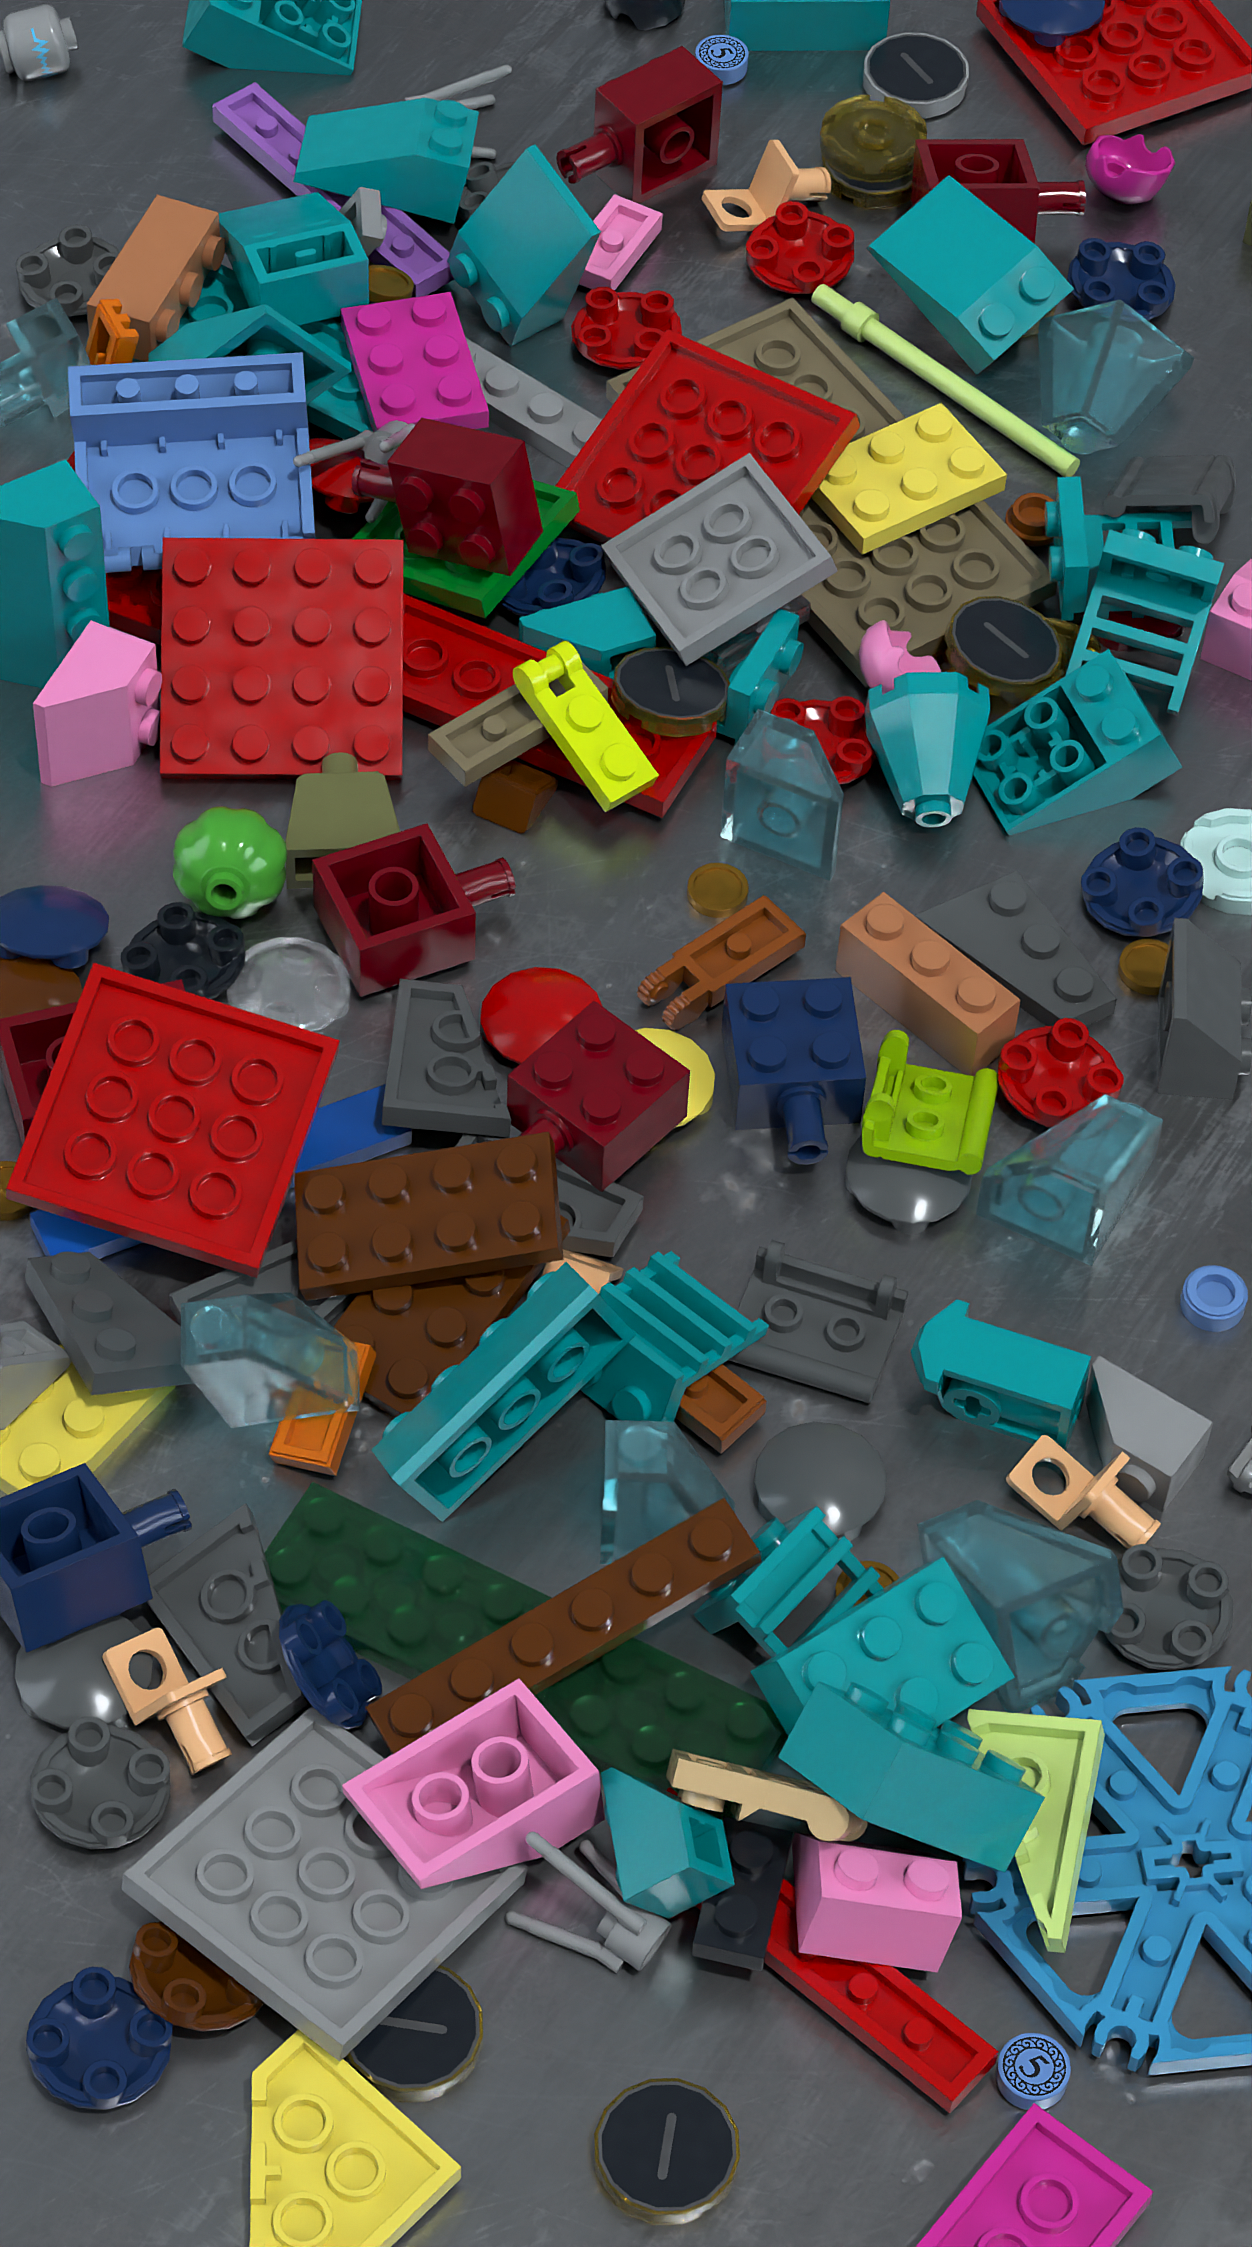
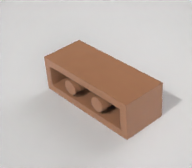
M157 194L87 302L89 334L99 301L101 299L118 298L122 304L120 314L127 313L131 320L129 329H136L139 334L133 358L148 362L149 353L178 331L180 318L187 307L192 308L197 304L207 275L211 270L216 271L222 263L226 242L224 238L220 237L219 213Z
M882 892L841 924L835 971L842 977H851L852 985L963 1074L975 1076L977 1071L986 1068L997 1059L1004 1044L1015 1037L1021 1000L885 892Z

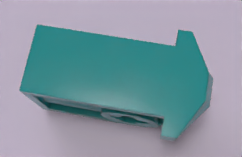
M958 1299L919 1329L911 1349V1356L919 1382L923 1384L924 1390L938 1396L942 1407L959 1420L1034 1444L1042 1435H1048L1066 1451L1085 1400L1091 1356L968 1318L970 1303Z

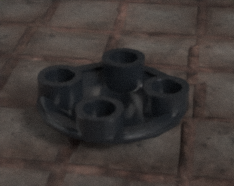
M173 902L163 906L157 914V920L152 921L134 935L130 944L121 952L120 960L123 972L160 984L182 979L186 992L211 999L217 997L237 980L245 966L246 945L243 932L236 925L228 923L221 917L194 912L193 908L187 903Z

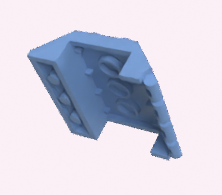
M303 352L68 367L69 406L74 438L75 473L100 505L105 573L131 571L132 566H143V570L162 569L163 537L316 539L311 464L302 467H296L293 464L295 456L310 451Z

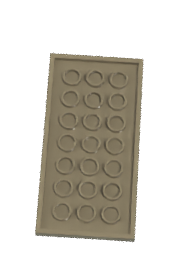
M790 298L696 341L856 413L860 428L849 443L906 418L794 298ZM640 366L607 381L606 398L612 404L615 403ZM812 497L799 514L801 519L832 556L838 572L794 598L790 603L865 687H868L862 674L859 660L861 640L867 629L879 621H887L890 630L909 631L912 637L906 646L910 655L914 657L931 656L944 648L946 649L956 644L952 634L954 617L964 605L978 599L1001 598L1030 608L1056 595L1058 582H1050L1049 569L984 500L863 555Z

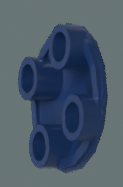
M999 0L998 3L1001 15L1010 18L1013 23L1023 29L1034 33L1035 41L1047 47L1059 46L1065 41L1066 36L1085 31L1092 25L1098 24L1102 21L1105 8V0Z
M1098 238L1083 240L1079 245L1077 255L1070 262L1067 281L1074 288L1071 291L1072 295L1087 310L1104 319L1123 323L1145 322L1162 315L1172 304L1176 287L1170 269L1164 264L1166 256L1164 250L1159 245L1149 241L1132 245L1122 242L1106 243Z
M555 538L499 604L516 615L527 616L542 609L555 608L599 593L606 580V563L602 548L594 543Z
M1139 827L1126 830L1120 836L1119 842L1113 843L1097 854L1081 877L1082 896L1089 914L1104 928L1125 936L1150 937L1171 931L1174 918L1189 919L1202 900L1204 884L1201 862L1188 853L1181 845L1155 837L1150 830Z
M38 885L16 889L0 897V958L15 959L25 956L32 959H51L53 964L65 969L78 968L87 963L89 949L97 946L108 933L109 915L99 901L84 892L67 887Z
M323 1600L313 1607L302 1603L286 1607L279 1619V1639L286 1664L296 1685L310 1704L331 1723L345 1729L361 1726L368 1715L365 1707L369 1705L371 1700L382 1694V1683L376 1669L367 1660L358 1659L353 1647L346 1639L347 1628L341 1612L333 1603L327 1600Z
M89 1967L81 1970L76 1974L73 1981L64 1983L41 2001L29 2022L26 2052L34 2076L52 2096L78 2108L107 2110L134 2102L157 2084L170 2061L173 2024L148 2009L134 1991L132 1982L121 1977H114L105 1968Z

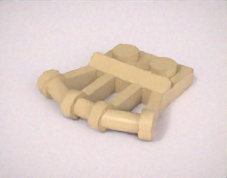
M672 1749L666 1777L672 1787L679 1788L678 1797H681V1802L723 1812L725 1801H732L730 1811L737 1821L742 1820L758 1809L768 1810L797 1818L807 1823L812 1834L822 1841L840 1840L850 1842L864 1834L868 1826L867 1821L860 1819L810 1781Z

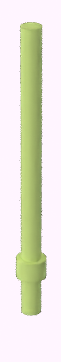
M821 284L816 288L811 298L812 303L840 321L841 329L859 342L867 340L1063 477H1072L1080 465L1078 458L879 322L880 317L878 313L862 302L853 304L826 284Z

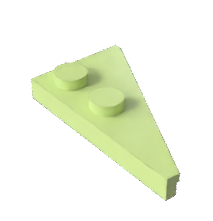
M969 1709L967 1720L970 1730L983 1739L978 1750L985 1755L988 1750H993L1026 1769L1021 1780L1045 1797L1014 1857L1047 1951L1065 1953L1105 1737L1102 1721Z

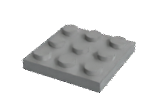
M750 453L601 545L609 563L626 586H629L637 601L686 666L838 572L832 556Z

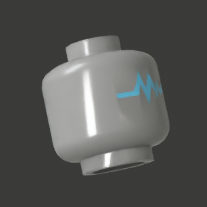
M49 4L34 6L6 15L3 21V29L0 30V51L8 74L16 72L22 81L32 82L62 74L69 69L71 63L69 51L79 49L70 17L60 20L56 9Z

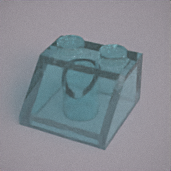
M760 709L757 710L727 757L720 837L830 881L836 870L844 793L813 730L803 727L793 720L780 718Z

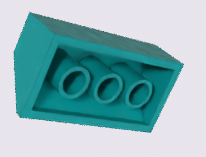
M66 459L0 485V680L42 689L90 620L110 627L100 505Z
M567 1262L557 1271L549 1272L539 1278L529 1290L528 1299L508 1318H502L489 1326L481 1336L479 1346L461 1364L453 1365L444 1370L433 1382L431 1392L411 1412H404L394 1418L385 1428L382 1440L371 1449L391 1478L442 1522L636 1336L604 1299Z

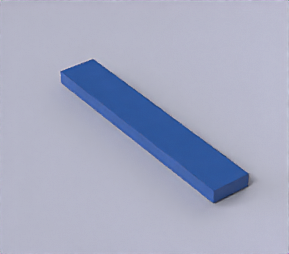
M386 1084L318 1108L295 1173L364 1162L412 1144L411 1128L382 1125ZM294 1177L290 1185V1188L295 1187ZM37 1210L29 1213L31 1228L45 1256H54L60 1252H91L100 1259L144 1243L47 1211Z

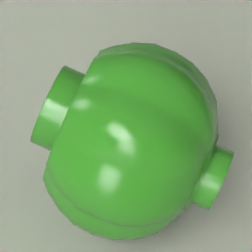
M226 806L212 807L201 813L197 820L186 824L177 834L173 848L175 859L173 866L174 882L182 895L191 900L200 912L217 917L246 919L256 914L262 906L273 902L281 894L286 880V843L279 832L269 826L264 817L256 811L246 808L231 809Z

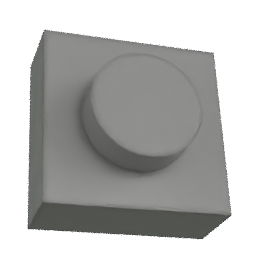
M359 187L339 212L351 221L368 257L375 248L380 247L383 243L387 230V220L385 215L381 214L380 191Z

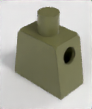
M339 752L330 754L323 759L322 773L303 774L297 778L285 840L287 847V889L313 888V859L400 832L387 782L383 774L378 771L358 772L357 759L351 754Z

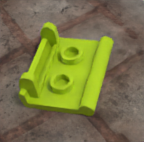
M901 1030L889 1031L881 1042L871 1097L863 1115L861 1133L864 1153L870 1157L878 1158L881 1156L886 1160L940 1170H960L967 1175L978 1173L983 1164L999 1085L997 1072L989 1068H983L977 1071L975 1076L906 1064L909 1048L908 1035Z

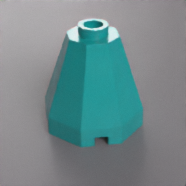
M912 672L894 678V690L883 695L882 684L869 689L865 710L866 735L902 815L915 820L917 824L924 827H940L948 824L953 817L962 814L990 714L989 688L978 683L976 692L969 689L968 677L958 672Z

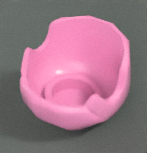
M885 620L869 627L861 640L859 660L862 674L870 688L882 684V695L894 690V678L912 672H941V669L933 656L914 657L910 655L906 646L912 637L909 631L890 630V626Z

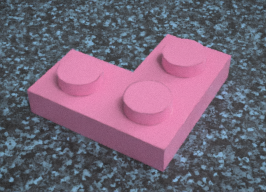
M614 194L593 221L601 233L579 284L590 289L609 287L616 290L662 230L663 213Z

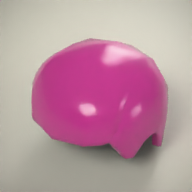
M1142 134L1124 140L1114 135H1101L1096 138L1088 151L1085 167L1089 179L1104 196L1116 203L1130 205L1150 201L1164 186L1176 163L1171 150L1167 146L1161 147L1155 153L1149 151L1145 146Z

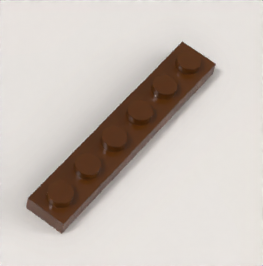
M722 1498L365 1707L368 1716L390 1753L394 1754L517 1679H520L531 1693L536 1695L761 1562L760 1551L726 1499Z

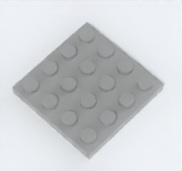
M311 1706L123 1874L122 1891L340 2062L525 1883L528 1867L523 1863H518L420 1889L343 1793L342 1785L381 1762L384 1758L346 1729L328 1721Z

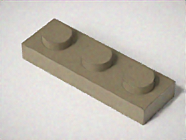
M582 663L583 669L608 703V687ZM558 679L549 683V687L556 697L566 692ZM516 684L429 733L428 751L466 787L550 738L551 735L524 699Z

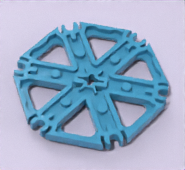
M1232 1666L1074 1680L1072 1689L1066 1686L1058 1689L1055 1704L1065 1714V1717L1101 1720L1105 1733L1091 1811L1111 1834L1086 1837L1072 1916L1133 1910L1103 1988L1098 1993L1085 1996L1070 1990L1030 1944L1026 1930L1036 1920L1015 1857L1011 1860L1005 1873L963 1857V1861H965L963 1870L964 1880L984 1879L993 1886V1889L990 1891L971 1893L969 1909L971 1914H975V1927L1080 2049L1085 2032L1090 2025L1096 2024L1097 2028L1091 2044L1092 2055L1100 2058L1107 2041L1112 2038H1122L1132 2047L1127 2069L1134 2072L1142 2066L1148 2047H1154L1156 2050V2056L1150 2064L1148 2075L1252 2065V2034L1191 2039L1181 2035L1172 2023L1173 2010L1202 1936L1252 1991V1821L1247 1822L1252 1810V1697L1247 1691L1251 1672L1245 1669L1237 1675L1232 1692L1225 1691L1224 1689ZM1037 1704L1030 1708L1029 1714L1048 1716ZM1188 1708L1198 1712L1204 1718L1207 1728L1180 1796L1113 1723L1118 1716L1126 1713ZM1183 1853L1192 1854L1197 1864H1207L1203 1866L1199 1878H1190L1186 1868L1175 1867L1179 1865Z

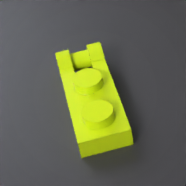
M562 641L547 650L546 658L538 662L530 659L513 669V679L518 690L605 813L654 785L659 774L583 669L580 655L571 643ZM556 679L559 680L566 690L565 693L558 697L555 696L549 687V683Z

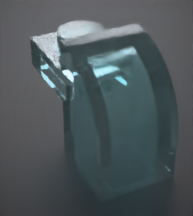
M55 298L6 324L19 353L0 363V429L47 405L54 418L70 408L68 367L90 365L89 357L77 331L58 299Z

